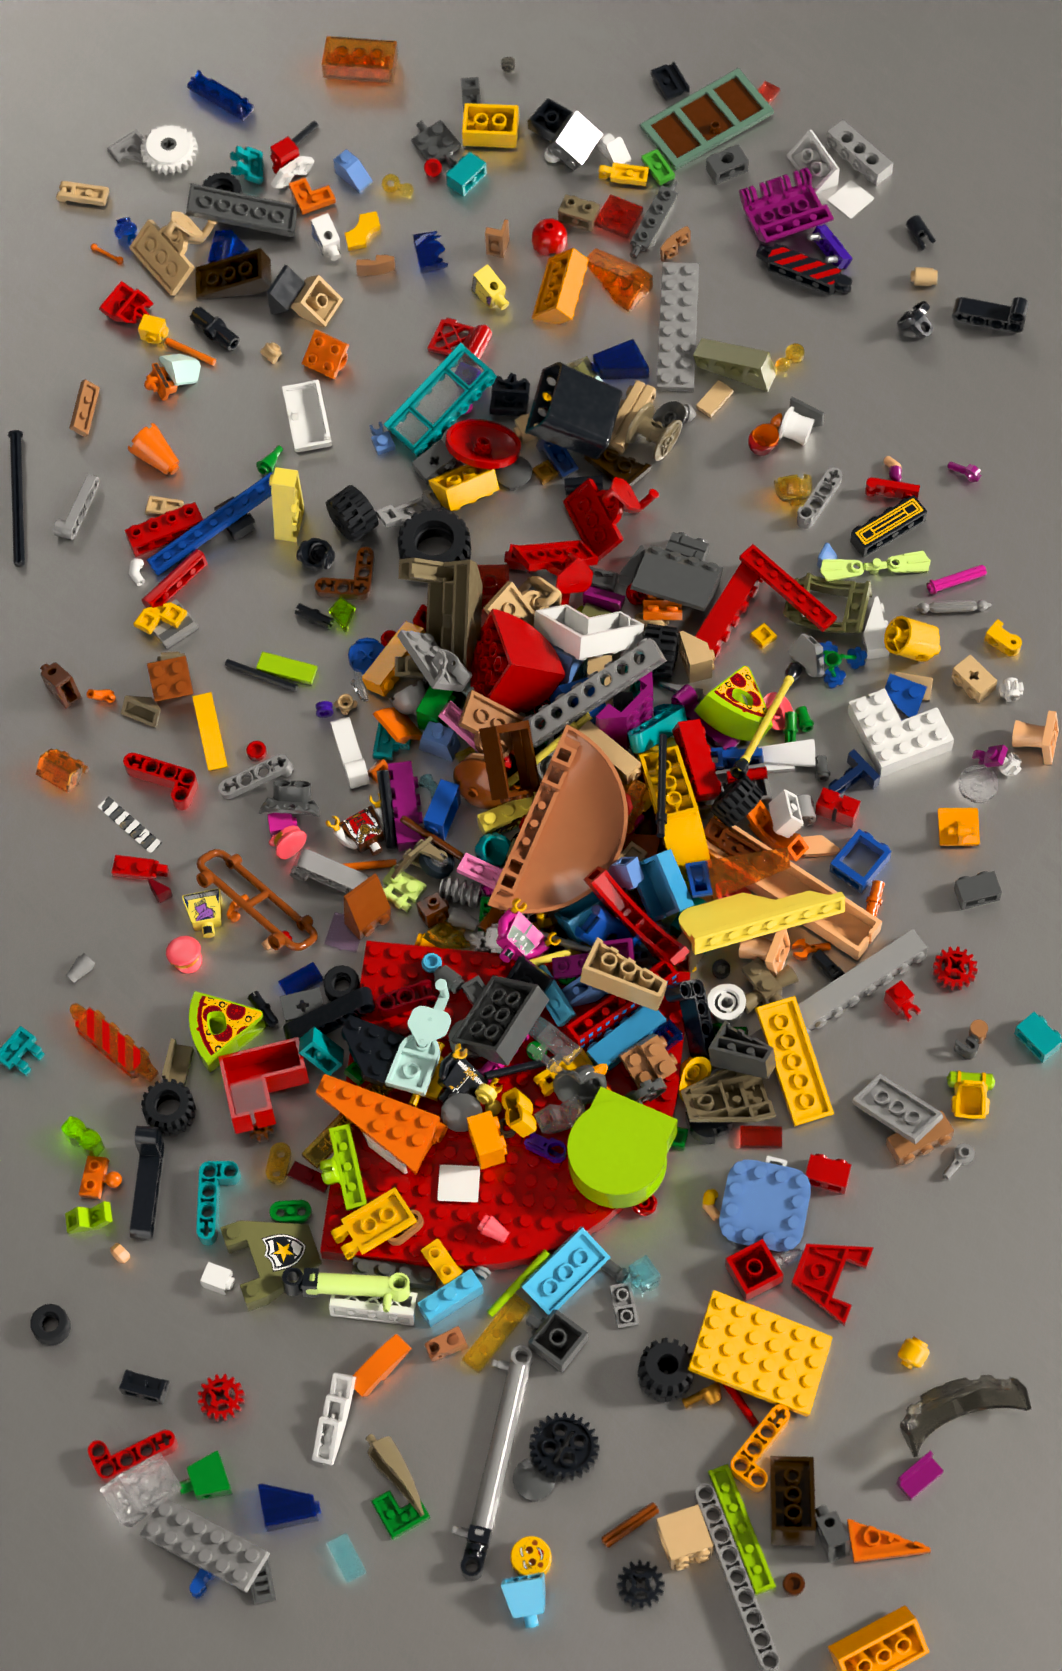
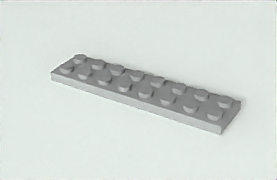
M663 262L657 391L694 392L695 360L693 354L696 350L699 263Z

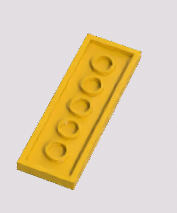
M793 996L756 1007L755 1010L766 1044L774 1048L775 1071L793 1126L833 1115L834 1112L796 997Z

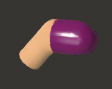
M885 457L883 462L889 467L890 479L900 482L902 479V466L892 457Z

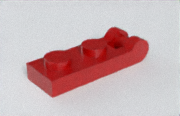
M870 477L866 481L865 494L869 497L881 495L887 498L899 499L909 498L914 495L918 499L920 485Z

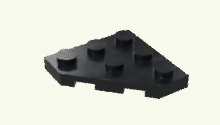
M349 1015L341 1031L344 1041L346 1040L349 1046V1052L360 1069L362 1079L383 1087L398 1048L406 1037Z

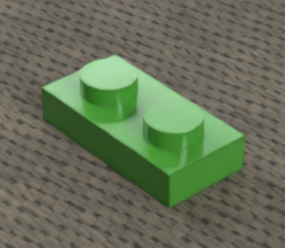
M658 149L641 156V161L646 167H649V172L659 186L675 179V173Z

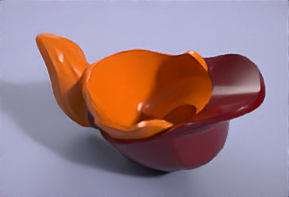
M782 413L774 416L770 424H761L750 433L748 445L754 454L765 456L777 446Z

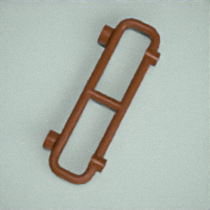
M213 849L198 858L197 868L200 871L196 876L198 884L203 888L215 884L272 934L268 937V943L272 949L279 950L285 945L291 950L302 951L317 941L318 934L312 926V917L309 915L301 917L241 865L242 858L239 854L231 856L224 850ZM214 857L222 858L229 869H235L261 893L245 901L208 869L205 863ZM268 898L293 919L301 931H307L310 937L301 943L293 942L253 907Z

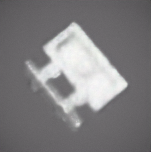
M551 1023L537 1037V1041L541 1045L537 1048L531 1044L527 1049L536 1061L540 1060L547 1066L546 1068L550 1072L554 1071L556 1074L564 1071L559 1066L561 1061L569 1065L582 1051L579 1045ZM549 1050L555 1057L551 1059L544 1053Z

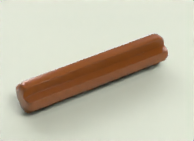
M653 1502L648 1504L601 1537L603 1544L607 1548L612 1546L658 1514V1507Z

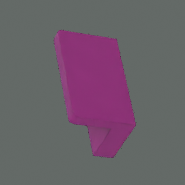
M590 586L587 591L583 592V605L585 606L589 602L614 613L622 610L625 596Z
M931 1451L911 1466L897 1480L896 1484L910 1500L915 1498L944 1473V1470L932 1458L933 1453Z

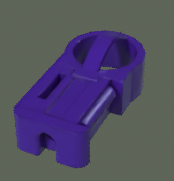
M534 1132L529 1135V1139L526 1138L524 1141L527 1150L548 1159L552 1163H561L567 1157L565 1144L554 1138L549 1140ZM560 1146L564 1149L563 1154L557 1153L551 1148Z

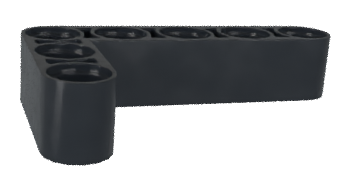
M136 1126L135 1145L140 1156L130 1223V1238L152 1239L164 1156V1141L158 1127Z

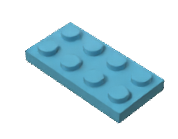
M580 1226L520 1286L549 1316L553 1309L558 1310L611 1257Z

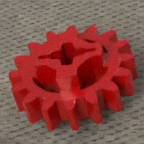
M958 946L956 951L949 947L948 952L941 950V956L936 955V962L933 963V968L935 969L933 975L938 976V983L944 982V988L950 985L952 991L955 986L962 990L963 985L969 987L970 981L974 982V975H977L978 971L975 968L977 961H972L973 954L966 955L967 949L961 952ZM943 962L945 963L944 966L946 967L944 971L942 970ZM966 966H968L969 969L968 974H966L965 971Z
M215 1374V1380L213 1381L207 1378L209 1384H201L204 1391L198 1392V1396L202 1398L198 1400V1404L202 1406V1413L207 1412L209 1419L214 1416L216 1422L219 1421L220 1417L227 1421L228 1415L235 1418L234 1411L241 1412L239 1404H244L245 1402L243 1398H240L245 1395L243 1390H239L242 1387L240 1382L235 1384L236 1380L234 1377L228 1380L227 1374H224L222 1379L219 1378L218 1374ZM232 1390L235 1392V1400L230 1397ZM208 1395L210 1396V1398H212L210 1406L207 1403ZM223 1395L225 1396L226 1400H225V1399H224V1400H223V1399H219V1401H218V1399H217V1397H216V1396L222 1397Z

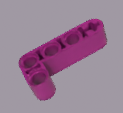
M685 684L671 697V704L684 706L687 720L700 719L706 731V741L712 747H723V750H727L728 747H736L740 743L739 739L722 734L700 718L694 711L699 705L698 695L690 685Z

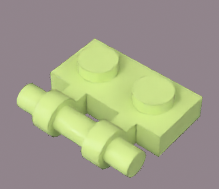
M393 866L382 880L383 884L387 886V888H383L387 900L395 904L397 909L409 912L412 905L407 902L411 900L417 903L426 891L427 885L404 871L393 879L391 877L395 872ZM396 891L402 896L399 898L392 893Z

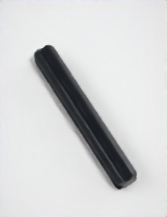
M380 770L377 771L385 843L387 849H393L398 844L389 771Z

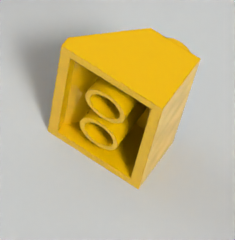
M467 464L428 480L440 504L450 511L459 510L461 506L474 503L477 499L490 496L493 492L499 490L495 469H482Z

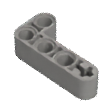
M302 849L299 852L290 872V876L296 880L306 881L309 877L344 893H349L370 877L307 849Z

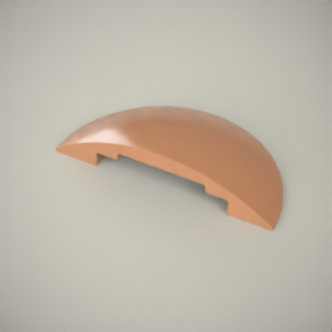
M567 724L487 904L488 906L507 911L513 907L512 901L515 898H520L521 900L517 907H520L523 902L527 904L526 909L520 912L522 914L545 913L567 907L592 892L591 888L583 880L598 866L608 871L609 867L618 860L621 854L628 826L627 800L621 779L603 750L585 734Z

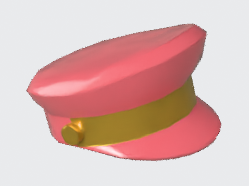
M288 826L272 836L269 840V845L276 847V854L280 859L286 860L302 849L307 835L298 826Z
M180 936L168 944L166 948L167 959L180 972L194 973L202 964L201 945L195 938Z

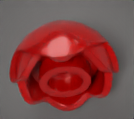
M630 583L626 589V598L633 605L641 604L643 602V595L646 594L630 589L632 585Z
M652 1195L643 1201L646 1205L640 1203L632 1206L636 1214L648 1216L655 1211L657 1198Z

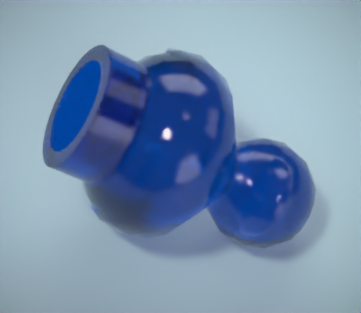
M130 217L120 218L116 220L117 225L114 233L119 239L122 236H128L127 242L131 245L137 236L135 234L137 226L134 222H131Z

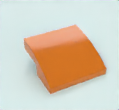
M394 707L384 708L373 713L374 717L396 742L406 744L409 739L419 741L423 735L407 715L401 714Z

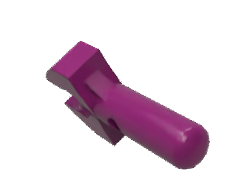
M949 462L947 465L948 469L966 475L970 482H978L982 476L979 474L981 470L970 463L967 467L954 462Z

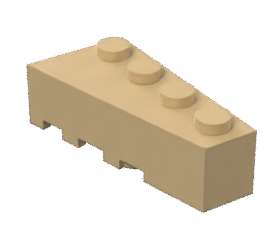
M597 937L582 968L580 982L658 1011L665 995L667 981L647 968L639 967L635 964L636 961L630 957L628 959L618 953L619 950L614 947H608L603 944V940Z

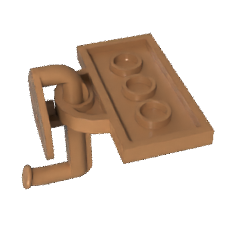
M474 690L468 692L458 726L475 734L474 743L479 753H471L465 759L474 758L485 762L479 729L520 722L524 717ZM511 732L499 733L503 758L507 757L510 753L515 755Z

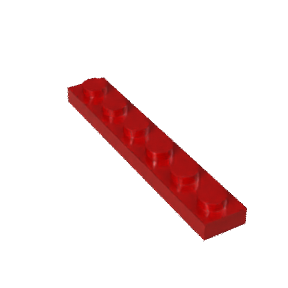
M754 544L739 556L740 561L822 632L837 620V616Z

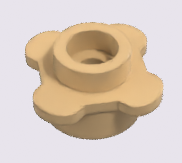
M347 693L341 695L334 702L335 708H339L343 715H348L349 711L358 705L357 701L353 700Z

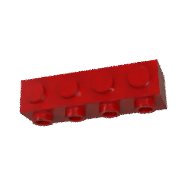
M193 502L185 504L176 510L167 511L156 518H150L141 524L132 525L125 530V534L134 556L138 557L170 544L204 519L196 503Z
M700 719L678 722L672 729V732L679 747L696 802L715 800L721 793L722 786L721 782L717 779L716 765L712 762L711 748L705 738V728L702 726Z

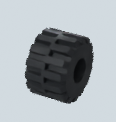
M348 485L326 501V508L334 525L352 542H356L379 525L376 512L371 503L353 485Z
M648 624L645 628L643 639L651 638L654 640L667 660L654 669L652 675L671 678L679 651L678 628ZM641 654L640 663L644 661V654Z
M662 1338L661 1343L655 1340L651 1342L650 1348L647 1346L643 1350V1355L640 1358L638 1367L639 1384L641 1387L645 1386V1393L648 1396L651 1393L655 1394L654 1399L660 1401V1397H665V1402H671L673 1396L677 1400L682 1397L683 1392H688L692 1384L694 1372L687 1370L692 1352L688 1353L689 1347L685 1344L682 1347L679 1346V1340L673 1339V1343L668 1342V1338Z

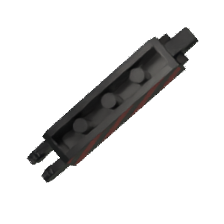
M777 243L773 247L761 244L756 252V257L767 262L768 272L826 295H832L835 291L843 294L851 292L852 279L842 274V269L835 265H829L820 259H814L802 252L794 251L787 246Z

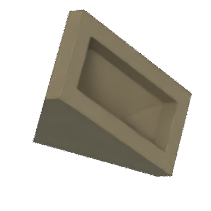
M126 695L120 714L156 728L161 709L152 697Z

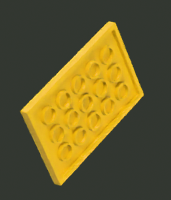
M713 1290L687 1370L772 1404L784 1405L790 1411L808 1417L812 1409L832 1336Z

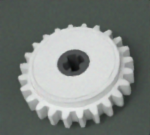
M164 124L163 127L157 126V129H151L150 134L146 133V138L142 139L143 144L140 145L143 162H146V166L151 167L152 171L157 170L158 174L161 172L165 173V175H168V173L175 175L176 172L182 173L181 170H188V165H193V161H196V155H198L195 136L192 137V132L187 133V128L181 129L180 125L177 127L173 126V124L170 126Z

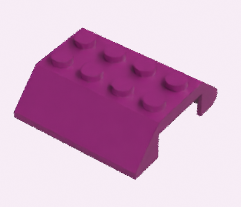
M807 167L800 169L799 172H793L796 185L794 187L791 186L789 176L785 174L782 177L779 176L767 180L765 183H759L761 198L757 197L756 189L753 185L749 186V190L747 187L739 190L744 213L758 240L768 243L834 220L827 204L822 205L811 185L812 175Z
M652 671L639 679L640 693L622 712L608 703L596 716V726L627 752L631 749L627 733L653 718Z

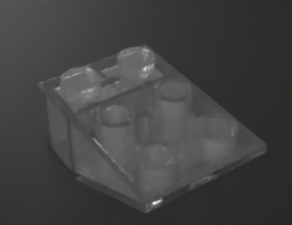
M159 1452L119 1474L104 1485L100 1491L121 1525L132 1528L183 1487L163 1455Z

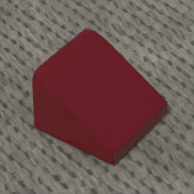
M151 878L148 879L150 889L158 903H162L173 896L169 887Z

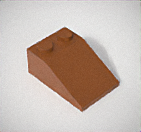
M376 873L344 896V924L359 940L370 936L378 926L385 925L390 920L391 907Z

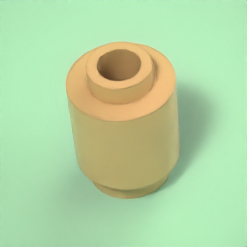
M915 267V270L911 271L910 282H914V286L932 287V285L937 284L938 271L933 270V268Z

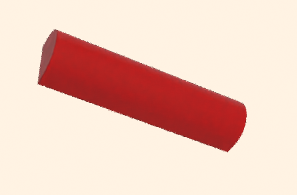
M195 549L141 599L146 608L163 606V604L168 602L208 564L204 553L199 549Z

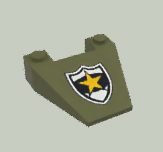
M240 1220L220 1227L229 1254L249 1247L260 1278L240 1284L248 1311L268 1305L284 1293L282 1274L287 1268L296 1267L304 1273V1268H317L322 1264L308 1224Z

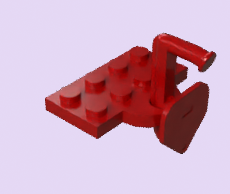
M614 477L610 489L599 491L594 480L588 478L562 502L582 541L594 552L599 562L624 540L616 525L620 521L623 511L632 514L639 513L655 498H658L659 493L655 489H650L649 493L641 501H638L631 486L624 479Z
M582 540L513 546L512 551L528 571L547 570L557 576L556 588L562 593L561 605H569L570 593L584 592L590 588L593 571L589 566L598 564V557Z

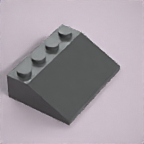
M650 546L642 559L630 589L705 611L719 588L723 567L712 562L700 561L696 557L683 556L679 552L663 550L659 546Z
M493 975L451 1041L454 1044H461L462 1048H467V1050L491 1062L508 1066L549 1002V998L536 984Z

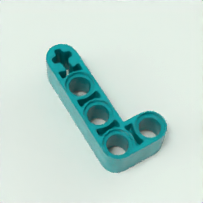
M677 704L655 706L653 708V718L627 733L632 752L642 753L659 744L660 734H666L667 738L672 736V729L678 722L688 721L684 706Z
M207 1161L199 1168L196 1231L203 1245L209 1246L217 1241L220 1186H232L240 1181L241 1174L238 1165L233 1161ZM229 1170L236 1171L233 1176H226ZM207 1171H214V1174L212 1176H205V1173ZM206 1191H214L211 1196H204ZM205 1211H213L212 1215L208 1217L203 1216ZM206 1225H208L210 1230L208 1236H204L207 1230Z

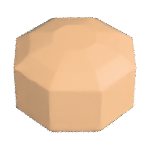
M115 1243L110 1248L112 1256L120 1263L125 1264L131 1257L119 1243Z

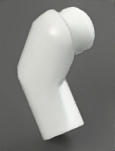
M134 558L130 562L128 572L137 586L145 583L144 578L139 573L144 565L143 560L140 558Z

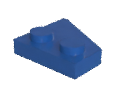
M890 673L885 686L890 700L908 718L917 715L927 687Z

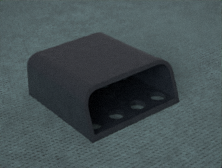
M561 362L554 363L542 369L525 433L597 460L609 446L623 393L620 389L566 366ZM551 377L555 379L556 384L553 386L550 385L547 382V378ZM543 393H549L552 397L551 401H546L542 396ZM538 409H545L547 416H541Z

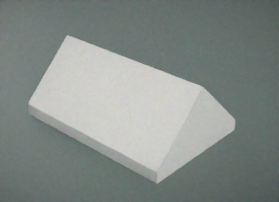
M809 130L786 156L798 172L806 167L809 169L812 175L811 185L817 195L838 185L839 168L813 131Z

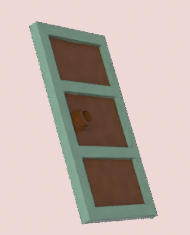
M737 68L640 123V127L672 167L677 170L773 115L774 109L743 72Z

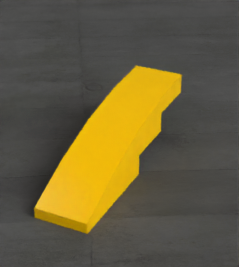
M212 692L192 696L208 771L226 768L228 765Z

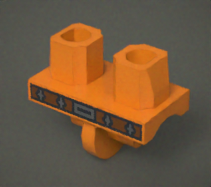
M153 363V370L146 376L147 380L144 386L147 390L158 392L161 400L164 401L168 399L169 394L177 391L178 386H175L173 381L166 380L170 376L164 367H159L158 363Z

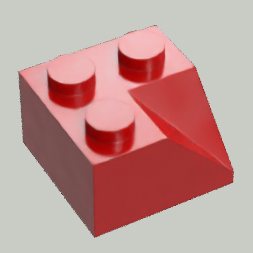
M763 1239L725 1258V1267L745 1302L783 1283L784 1275Z

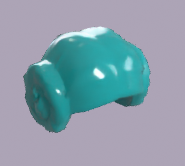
M497 832L485 834L480 837L476 844L475 854L477 858L496 867H501L506 861L511 841L506 836Z

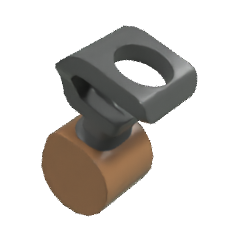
M983 1020L973 1021L969 1029V1036L965 1041L971 1049L956 1039L954 1051L965 1059H973L977 1054L978 1044H981L987 1036V1023Z

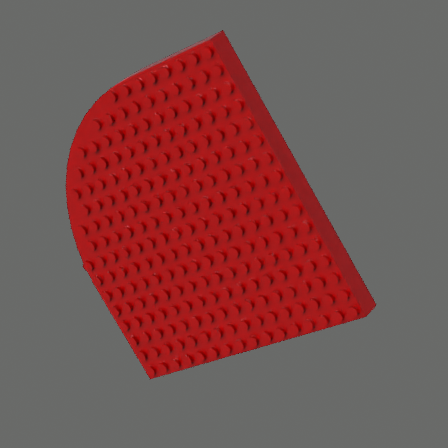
M366 941L360 988L369 987L371 989L376 1008L373 1012L360 1019L405 1037L412 1035L407 1023L413 1010L390 1018H384L378 1012L377 998L381 994L416 984L419 981L431 980L433 994L438 999L440 993L435 988L434 973L426 972L422 968L421 963L423 957L429 953L439 955L442 960V967L444 965L449 966L462 976V979L465 981L464 983L479 975L485 986L493 975L506 978L516 961L511 959L510 962H504L500 959L499 953ZM552 962L542 964L546 965L553 976ZM677 971L678 982L690 980V972ZM555 980L560 989L565 987V985L560 984L558 980ZM462 989L456 994L453 992L449 993V1000L444 1010L450 1015L451 1024L447 1034L436 1040L440 1044L443 1043L445 1045L440 1054L443 1058L453 1052L450 1048L448 1037L451 1028L458 1021L465 1019L473 1007ZM608 993L596 1002L574 1007L573 1010L576 1015L563 1027L557 1026L545 1007L528 1033L530 1038L521 1044L508 1066L533 1061L526 1053L527 1046L532 1041H541L546 1045L547 1055L545 1057L563 1054L565 1058L577 1051L578 1049L566 1035V1026L612 994ZM664 995L658 1010L666 1018V1027L658 1032L657 1035H661L668 1045L665 1049L668 1054L672 1053L678 1062L675 1065L677 1071L663 1079L667 1088L662 1095L651 1102L647 1100L642 1103L674 1118L679 1092L685 1027L680 1003H670ZM404 997L401 1000L403 1002H408L411 998ZM436 1002L426 1007L434 1009ZM385 1003L382 1005L383 1008H389L391 1006L390 1003ZM619 1023L611 1029L614 1030L615 1028H617L619 1026ZM602 1034L600 1037H598L597 1039H595L594 1041H592L591 1043H589L587 1046H585V1047L583 1048V1050L585 1051L586 1054H587V1048H588L593 1042H595V1041L599 1042L601 1039H603V1038H604V1037H603L604 1034ZM351 1054L349 1055L348 1066L354 1062ZM483 1057L476 1059L466 1058L476 1070L478 1068L481 1069L488 1061ZM622 1062L605 1074L607 1087L617 1094L625 1097L627 1093L638 1090ZM552 1065L498 1077V1082L493 1085L495 1087L503 1085L496 1097V1100L501 1104V1111L496 1116L498 1121L505 1118L506 1110L502 1105V1095L513 1088H517L533 1104L532 1115L536 1119V1134L549 1140L554 1138L562 1141L567 1149L566 1159L561 1163H552L548 1159L527 1150L524 1141L526 1138L529 1139V1135L523 1138L516 1133L511 1138H504L507 1146V1154L504 1155L505 1162L482 1170L480 1168L478 1202L437 1200L440 1165L480 1167L468 1131L455 1132L448 1128L442 1141L436 1142L435 1145L432 1144L417 1174H414L408 1167V1173L404 1174L368 1147L362 1131L359 1127L355 1126L351 1131L367 1204L396 1187L409 1209L417 1210L421 1213L424 1224L417 1233L401 1245L394 1246L386 1240L363 1255L358 1251L354 1257L431 1267L421 1249L435 1239H439L456 1265L464 1270L463 1273L479 1266L489 1268L490 1272L513 1269L516 1266L530 1265L544 1249L552 1255L580 1226L591 1235L601 1230L614 1216L621 1213L624 1208H608L590 1201L581 1194L573 1183L568 1167L567 1145L570 1131L583 1113L561 1102L555 1092L545 1097L541 1092L542 1088L540 1085H536L533 1079L536 1075ZM346 1076L345 1082L358 1086L356 1083H354L350 1078ZM549 1077L548 1079H546V1081L548 1082V1084H550L551 1082H553V1080H552L551 1077ZM364 1081L359 1087L369 1090L374 1084ZM391 1088L384 1096L408 1104L413 1093ZM420 1097L416 1108L440 1116L439 1122L443 1123L441 1118V1107L443 1104L439 1100L434 1101L427 1097ZM480 1103L482 1107V1113L486 1112L485 1104ZM592 1103L585 1106V1111L591 1107ZM505 1126L503 1130L510 1131L511 1128L509 1126ZM554 1146L551 1148L557 1153L563 1154L564 1149L562 1147ZM339 1183L331 1184L329 1188L320 1253L322 1259L353 1262L354 1257L347 1260L341 1250L344 1244L353 1241L350 1235L343 1242L337 1244L331 1234L333 1229L343 1225L341 1222L342 1218L357 1210H346L342 1188ZM486 1214L490 1217L493 1216L510 1232L504 1243L481 1234V1231L477 1229ZM396 1234L394 1238H398L400 1234Z

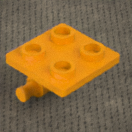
M978 808L938 809L940 846H978L980 844Z

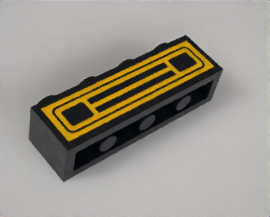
M914 495L904 498L896 506L887 508L881 515L870 518L866 524L855 527L851 532L850 542L861 556L865 558L925 522L927 510Z

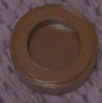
M798 1573L787 1574L783 1580V1590L790 1596H798L803 1592L805 1587L804 1578Z

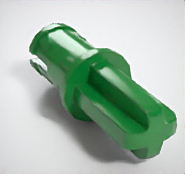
M785 712V727L783 729L785 743L796 742V734L798 733L796 712Z

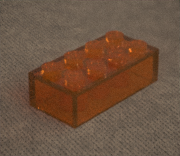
M326 36L321 64L323 78L394 83L398 58L397 41Z

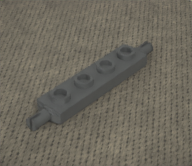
M674 179L671 180L668 187L662 185L631 239L630 244L634 248L629 254L630 257L637 258L640 251L646 252L678 195L674 191L678 182H674Z

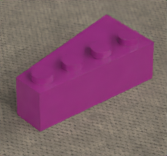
M412 761L389 763L388 771L398 851H407L410 848L414 850L416 843L421 839L425 841V838L401 823L400 819L402 816H407L417 824H423L422 812H418L417 806H421L420 794L415 792V788H419L418 777L413 776Z

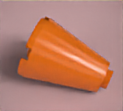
M152 423L151 428L146 426L132 439L134 444L132 447L128 446V451L162 473L173 475L178 471L180 462L159 428Z

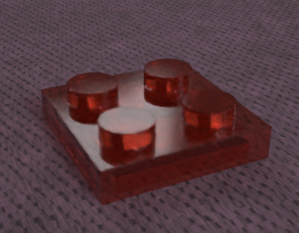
M610 194L595 220V226L628 239L643 212V207Z

